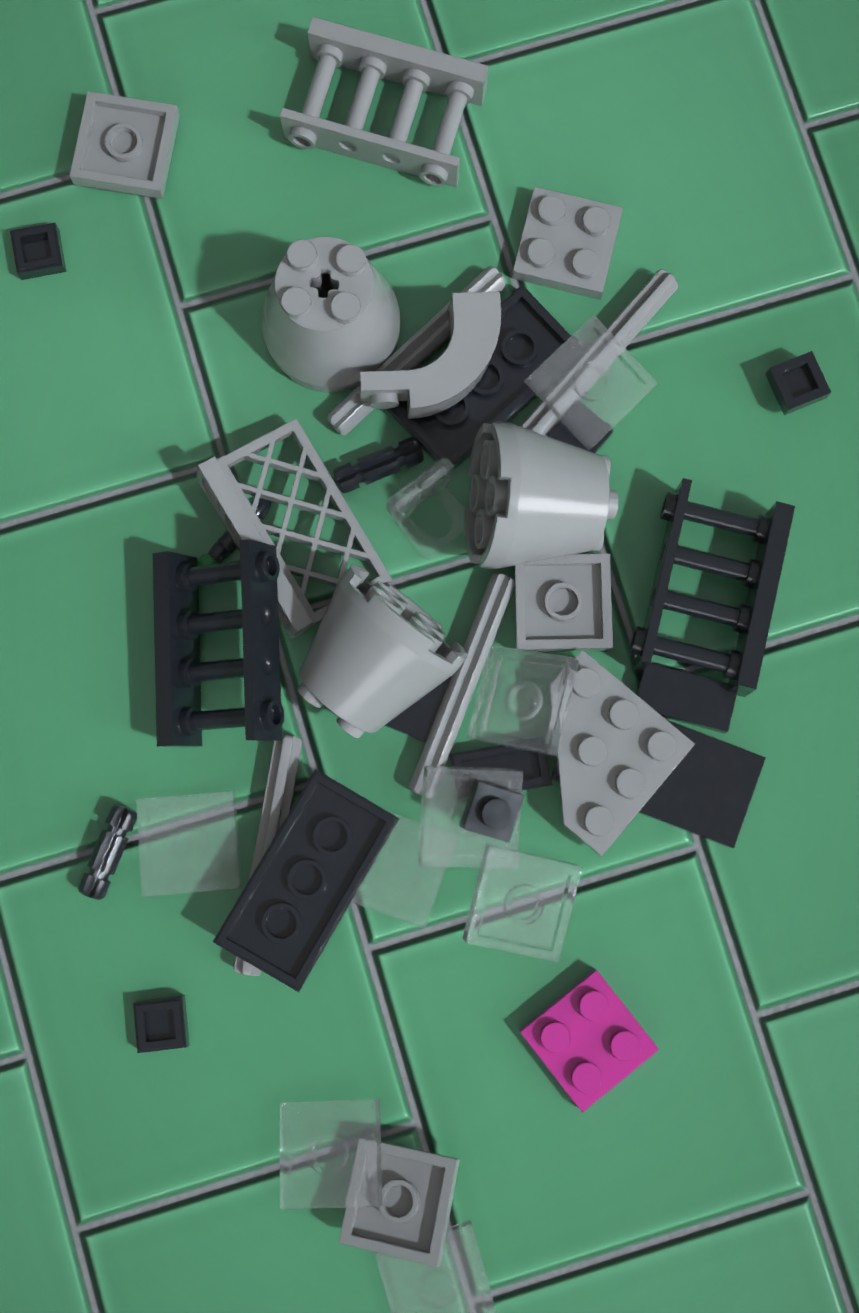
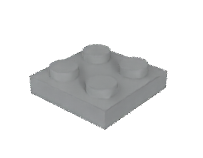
M87 91L69 175L73 184L163 199L180 118L177 105Z
M534 187L512 279L601 300L623 207Z
M572 554L514 565L516 652L605 651L613 648L610 554Z
M366 1137L360 1138L339 1243L426 1265L440 1266L460 1159Z

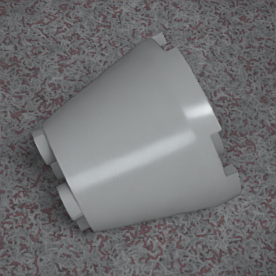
M323 236L307 240H297L288 247L287 254L281 260L262 309V332L268 352L283 372L290 376L293 382L307 389L328 393L355 389L359 386L360 372L376 371L396 351L400 337V311L395 293L384 276L366 258L363 250L347 241Z
M509 422L483 423L473 444L467 473L469 477H472L469 492L470 508L464 510V525L467 552L471 563L480 564V567L499 569L587 551H600L604 542L607 519L613 520L618 511V493L616 490H610L609 488L611 469L609 456L587 451Z
M353 564L340 579L299 671L302 684L298 687L297 691L315 707L321 708L324 704L339 716L336 722L344 731L355 738H360L364 732H377L452 676L467 659L468 655L465 649L457 642H454L450 647L443 640L446 634L441 629L442 625L409 597L388 582L384 584L377 581L375 585L366 580L370 573L363 567Z

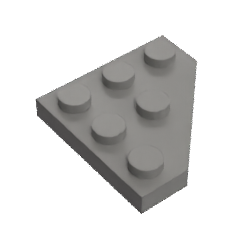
M582 650L550 688L555 728L557 772L561 795L562 825L596 854L603 856L695 743Z

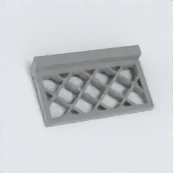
M297 418L219 459L213 457L198 465L196 479L239 551L240 540L250 539L274 545L268 534L279 537L276 546V554L280 565V572L277 578L278 617L291 639L296 638L308 631L310 627L321 622L328 608L327 605L316 612L313 611L304 595L308 579L335 586L336 589L340 579L345 574L348 559L352 557L368 562L376 576L375 579L370 581L372 584L375 585L377 581L384 584L392 581L388 571ZM292 435L302 451L298 466L272 459L271 455L275 443ZM268 448L266 457L256 454ZM305 459L308 461L312 470L303 468ZM243 460L263 465L258 487L238 483L229 468ZM268 467L295 475L290 497L262 489ZM301 477L321 483L325 490L322 506L295 499ZM245 494L255 496L252 506ZM260 498L287 506L281 529L261 523L256 514ZM329 499L333 503L336 510L327 508ZM292 507L319 515L313 538L287 531ZM325 517L344 522L349 530L345 547L319 540ZM284 538L311 546L305 569L287 565L280 555ZM353 540H355L360 551L351 549ZM316 548L343 555L337 578L311 571ZM293 575L303 577L300 587Z

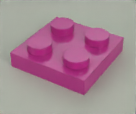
M596 969L592 970L519 1029L520 1033L582 1113L659 1050Z

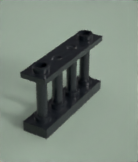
M683 478L674 493L669 491L666 493L660 519L667 520L664 539L644 626H636L629 654L637 655L634 670L642 672L651 663L653 655L723 672V677L729 678L728 692L746 697L757 689L795 506L776 501L765 515L759 514L758 518L688 501L692 480ZM683 520L752 536V542L758 543L755 559H749L747 563L678 546ZM673 564L743 581L742 585L749 588L745 605L740 604L737 608L668 591ZM663 609L733 626V632L739 633L736 650L730 649L728 653L657 636Z
M250 539L240 540L239 561L198 566L197 557L170 551L152 553L157 747L202 746V730L245 727L246 740L282 741L284 709L281 704L277 586L280 565L276 554V546ZM241 580L242 609L199 614L198 587L200 585ZM242 629L243 658L200 662V633ZM244 678L245 707L201 711V682Z

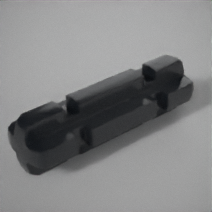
M410 437L398 442L399 446L394 449L390 445L356 459L357 464L351 465L348 462L336 467L333 473L340 491L348 493L360 488L359 483L365 481L366 485L401 471L400 468L403 465L409 468L421 463L424 460V454L420 443L415 437Z
M121 805L111 807L105 821L109 824L107 830L102 829L87 865L91 869L89 873H84L79 884L78 891L81 894L96 900L103 899L106 896L111 881L108 880L109 875L115 874L129 838L125 837L127 831L132 832L138 818L134 810Z

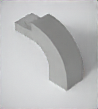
M500 291L452 293L448 307L450 343L445 352L433 363L415 370L360 372V403L370 402L372 408L388 409L399 406V401H407L408 419H416L442 412L462 400L482 378L495 350L501 326Z

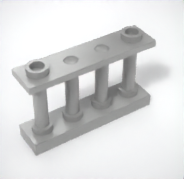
M312 17L307 34L311 58L317 60L318 63L301 113L282 108L280 119L284 139L289 140L292 144L302 149L319 148L418 176L425 183L433 186H444L446 184L457 188L460 158L450 155L465 105L472 103L482 106L487 92L489 66ZM339 67L361 73L345 125L319 118L334 70ZM382 79L401 83L405 86L389 137L363 130L378 80ZM426 91L444 95L448 98L432 150L406 143L421 94Z

